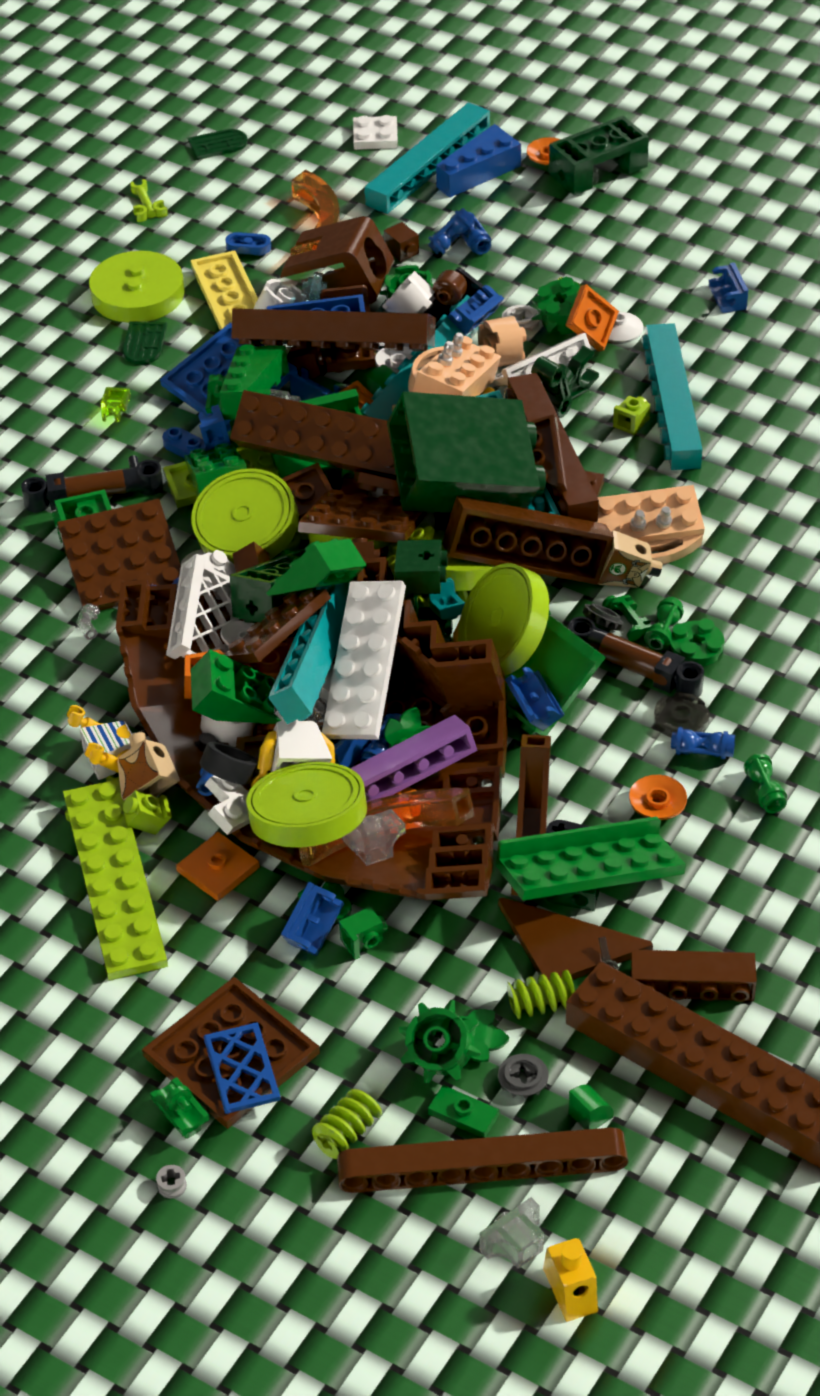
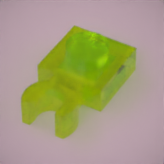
M105 388L101 400L103 422H106L108 416H114L115 422L121 420L120 411L126 412L131 397L130 388Z

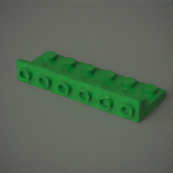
M657 816L500 840L498 842L496 867L522 901L685 874L686 864L659 835L661 820Z

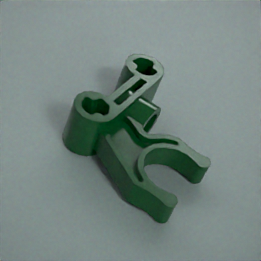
M584 345L571 358L567 367L543 356L538 357L532 366L531 374H538L559 417H564L571 408L572 399L587 392L591 385L599 378V373L591 368H587L581 376L585 364L595 353L594 350Z

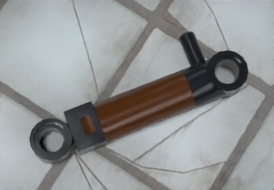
M132 455L128 458L129 468L71 477H64L63 472L46 475V481L41 477H30L24 480L21 485L24 506L29 512L39 513L46 510L50 505L52 511L56 510L54 500L104 489L107 497L137 492L147 496L156 495L163 489L161 465L154 460H145L139 463L138 457Z
M579 616L569 621L568 629L606 657L604 660L653 680V687L667 693H671L675 688L676 694L682 699L694 700L701 696L703 692L704 668L697 662H684L685 657L668 650L664 655L595 627V623L588 617Z

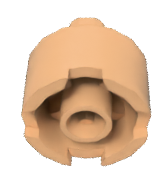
M514 316L483 321L484 324L479 325L478 346H490L495 350V354L501 356L498 367L513 365L525 359L523 342L527 339L524 327H519Z

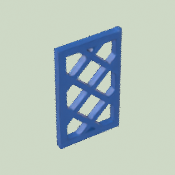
M258 1022L203 1036L225 1114L281 1100ZM254 1032L256 1043L253 1046L240 1041L242 1035ZM223 1040L228 1045L219 1054L214 1051L212 1042ZM234 1046L248 1052L241 1063L227 1057ZM254 1055L262 1058L264 1068L261 1072L247 1066ZM222 1063L236 1069L229 1080L221 1077L219 1067ZM242 1072L256 1078L249 1089L235 1084ZM263 1081L270 1085L272 1093L261 1096L255 1093V1091ZM231 1089L244 1096L241 1101L229 1104L226 1094Z

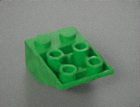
M229 443L218 444L215 446V449L206 451L203 448L190 451V454L184 455L197 497L207 485L218 477L235 470L247 469L245 461L235 446Z
M332 539L321 543L315 541L305 548L306 552L300 558L294 560L289 565L290 569L285 574L274 580V585L266 593L268 596L351 582L367 565L351 539Z
M211 649L191 668L193 711L215 721L276 724L281 721L280 713L268 698L276 681L272 676H267L248 665H243Z

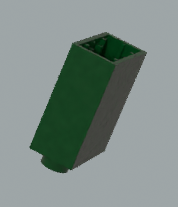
M402 392L387 421L402 511L451 513L457 495L527 509L534 497L542 496L546 485V473L542 465H535L533 451L537 441V430L533 422L526 421L522 400Z

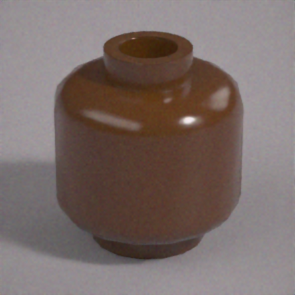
M454 270L441 272L433 284L432 289L435 292L433 296L443 305H456L467 290L466 279L462 274Z

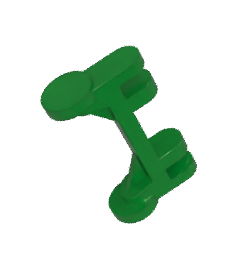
M630 595L608 596L602 602V606L610 610L621 611L632 625V628L626 634L627 639L631 642L637 641L640 637L644 636L646 631L653 625L647 617L639 618L634 612L638 605L632 600Z

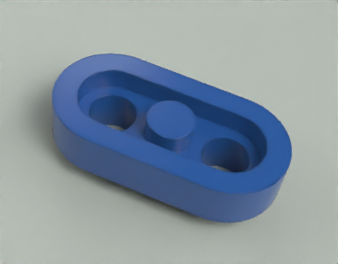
M235 232L225 238L227 251H236L237 255L263 256L271 250V239L265 234Z
M172 427L162 435L164 448L184 458V455L190 454V451L203 448L206 451L203 439L184 429Z

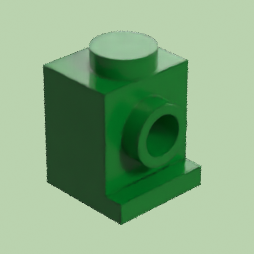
M370 906L339 921L340 940L354 960L360 958L361 951L371 949L383 941V933L388 931V926L385 919L381 915L377 916Z

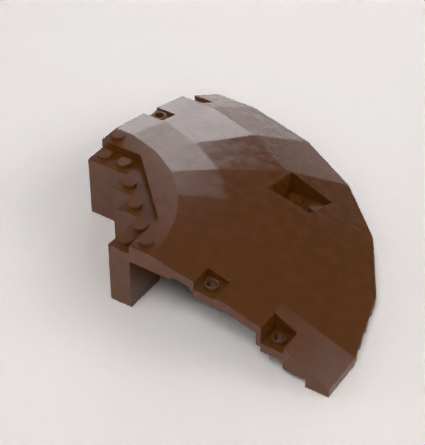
M386 557L363 559L367 566L358 574L357 581H395ZM148 580L121 582L116 631L121 646L119 647L124 660V672L128 681L131 706L151 741L161 743L166 747L180 779L177 784L209 812L213 806L221 802L214 794L210 796L201 795L198 792L199 788H196L201 777L200 771L202 767L200 766V760L203 752L198 747H195L194 743L199 741V736L203 733L200 728L202 714L192 710V699H184L185 658L180 656L177 659H173L166 655L178 586L177 584L150 586ZM213 591L210 592L217 605L223 603L222 600L216 599ZM199 596V602L204 611L209 609L210 607L204 596ZM403 600L382 723L386 714L399 713L402 715L406 710L414 707L419 709L421 726H433L456 715L470 727L477 748L476 752L409 786L422 795L425 803L424 813L417 822L402 829H384L372 823L368 813H366L361 824L349 834L332 842L310 847H284L268 843L260 839L253 832L250 823L232 832V834L241 842L330 883L423 900L487 896L494 863L493 842L498 841L502 778L505 776L508 738L507 682L505 681L506 678L493 640L481 639L445 643L438 621L419 622L411 600ZM226 607L219 608L225 620L230 621L231 616ZM213 612L206 614L213 627L219 626ZM197 618L195 624L200 633H203L206 629L200 618ZM299 627L287 638L295 637ZM219 629L216 631V633L218 634L221 642L225 644L220 635L221 629ZM209 634L203 637L209 649L216 648ZM196 640L192 641L191 651L202 653ZM314 708L309 719L317 723L319 727L324 722L323 715ZM256 726L253 736L237 737L236 748L252 755L258 761L260 747L266 735L257 736ZM256 769L254 777L259 775L260 769ZM251 783L242 785L248 792L250 791ZM486 784H492L491 787H484Z

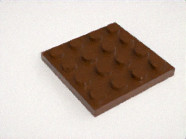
M329 490L301 518L298 532L348 538H367L368 540L397 543L399 540H408L428 512L402 511L401 501L395 500V497L389 495H382L376 498L369 497L367 493L359 492L348 495L343 494L341 490Z
M159 499L58 522V529L84 614L117 607L119 604L121 582L148 580L150 586L172 584L180 576L181 565Z
M233 977L145 1046L142 1052L143 1057L170 1080L177 1077L183 1085L191 1090L193 1097L199 1104L228 1129L254 1107L225 1114L204 1042V1035L258 1022L277 1087L281 1086L320 1054L318 1044L237 978ZM254 1032L242 1035L240 1041L253 1046L256 1043ZM223 1040L212 1042L214 1051L219 1054L228 1045ZM234 1046L227 1057L241 1063L248 1052ZM256 1055L247 1065L259 1072L264 1068L262 1058ZM224 1063L219 1067L221 1077L229 1080L236 1070ZM242 1072L235 1084L249 1089L256 1078ZM262 1081L255 1093L263 1096L271 1094L272 1091L270 1085ZM231 1089L226 1094L229 1104L241 1101L244 1096Z

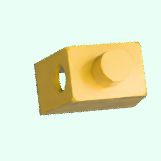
M574 1238L549 1246L546 1249L543 1270L565 1321L568 1322L597 1313V1279L580 1239ZM576 1288H578L579 1295H573Z

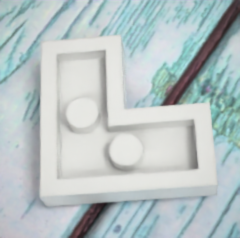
M216 776L210 777L205 786L221 803L213 806L208 815L227 835L249 824L246 804L248 791L240 784L232 783Z

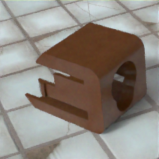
M360 216L301 233L295 246L317 240L321 241L316 250L289 256L280 278L343 263L345 267L334 269V272L302 279L301 282L306 291L314 292V290L321 288L329 289L365 285L368 289L369 304L377 300L385 283V277L389 274L394 264V258L372 219Z

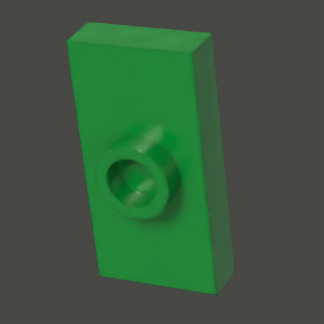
M442 1085L428 1107V1115L480 1138H486L499 1117V1109Z

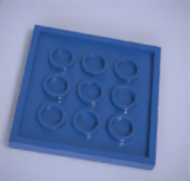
M232 323L227 324L160 379L162 387L199 413L203 412L205 417L212 416V413H207L205 409L208 392L207 385L210 375L221 374L226 376L237 347L242 346L238 340L231 338ZM288 362L289 373L286 376L280 377L281 382L278 386L270 388L271 396L290 381L291 373L297 372V368ZM224 420L228 432L231 430L230 420Z

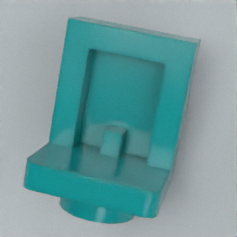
M447 578L446 583H441V594H428L430 609L441 620H453L458 615H461L465 602L456 594L454 581L451 578Z

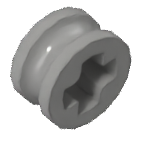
M167 1165L161 1168L156 1175L157 1188L163 1197L177 1198L185 1192L187 1182L184 1170L181 1167ZM169 1178H175L174 1185H168Z

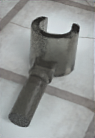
M606 937L598 938L602 962L619 970L618 964L611 960L609 956Z

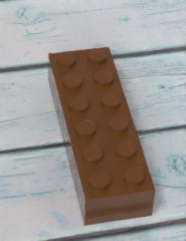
M457 495L442 545L447 550L448 557L495 566L513 563L537 574L598 585L614 536L607 525L603 523Z

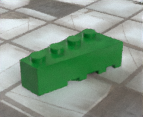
M246 344L237 347L220 390L224 420L236 418L243 390L270 395V388L278 386L281 382L280 377L286 376L289 373L286 345L253 346Z

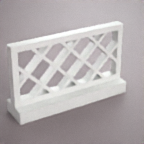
M586 333L576 335L502 369L501 373L495 375L494 382L489 387L507 385L508 388V378L531 374L532 366L540 356L567 367L571 358L583 345L591 349Z
M195 554L181 564L166 655L173 659H177L180 656L185 658V655L196 654L191 651L192 641L195 640L202 652H208L209 648L203 639L208 634L216 647L212 650L220 649L223 653L229 650L228 646L221 642L216 631L228 622L239 621V618L232 617L231 599L223 587L224 585L230 587V577L205 565L206 558L199 554ZM203 574L210 578L214 586L207 587L203 580ZM215 589L223 601L219 605H217L210 593ZM201 595L204 596L210 607L205 611L199 602V596ZM226 607L231 616L230 621L225 620L219 608ZM213 612L219 626L213 627L206 614ZM197 618H200L206 629L203 633H200L195 624Z

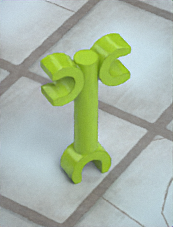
M142 179L141 185H135L133 181L130 182L131 192L138 195L142 205L133 206L137 222H144L148 217L153 218L156 216L162 218L168 216L167 207L164 206L163 200H158L152 205L147 194L148 186L145 179Z

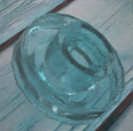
M314 272L313 277H309L308 281H303L301 295L306 296L305 301L320 300V291L327 289V282L322 281L323 273Z

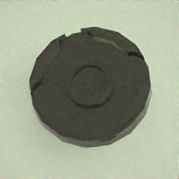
M680 692L674 693L672 697L667 698L665 696L661 698L655 705L653 719L657 729L662 734L671 738L672 732H678V727L695 732H704L708 728L710 712L701 698Z

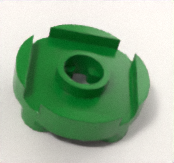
M707 618L700 621L678 623L672 628L670 652L685 657L684 660L693 661L701 666H708L715 663L719 655L723 653L724 635L720 629L714 626V622ZM692 642H701V645Z

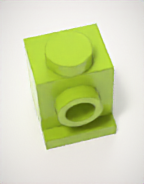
M629 395L619 406L616 405L614 407L613 427L629 434L635 435L650 419V404L641 396L635 398ZM631 418V423L626 421V419Z
M135 790L122 804L127 826L156 835L172 817L167 796L165 795L157 798L151 794Z

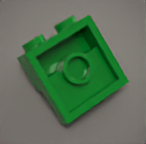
M104 489L54 500L56 511L52 512L54 525L57 527L60 521L112 510ZM57 528L60 543H63L59 529Z

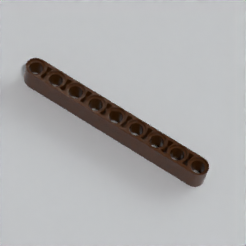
M598 1128L354 1148L344 1150L337 1156L339 1187L348 1193L611 1172L625 1168L629 1162L624 1133L618 1128Z

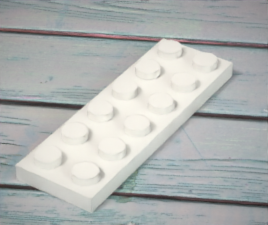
M403 581L350 582L322 733L328 739L379 740L406 589Z

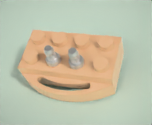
M456 333L452 342L447 341L444 346L424 351L415 359L408 381L409 392L478 396L494 382L501 356L495 354V350L492 347L486 345L479 347L472 344L473 340L471 338L463 336L462 333Z
M694 485L598 497V523L606 524L611 533L612 531H617L648 543L651 547V552L668 550L651 554L652 560L661 561L662 565L689 555L702 544L705 527Z

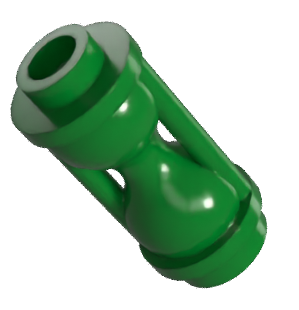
M666 597L659 602L656 612L659 623L653 624L644 635L645 643L653 650L663 651L669 648L672 638L669 627L677 624L684 614L683 604L679 599Z
M766 754L750 756L744 763L743 768L752 781L760 783L758 802L761 808L765 809L768 813H777L783 810L787 805V793L779 783L770 779L773 774L770 757Z

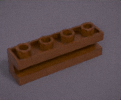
M632 950L630 977L673 1000L754 1001L757 983L755 953Z

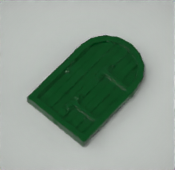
M225 129L188 137V143L197 160L236 152L243 149L248 143L247 135L237 129Z
M130 321L123 346L126 360L133 364H148L158 359L163 350L168 326L167 322Z

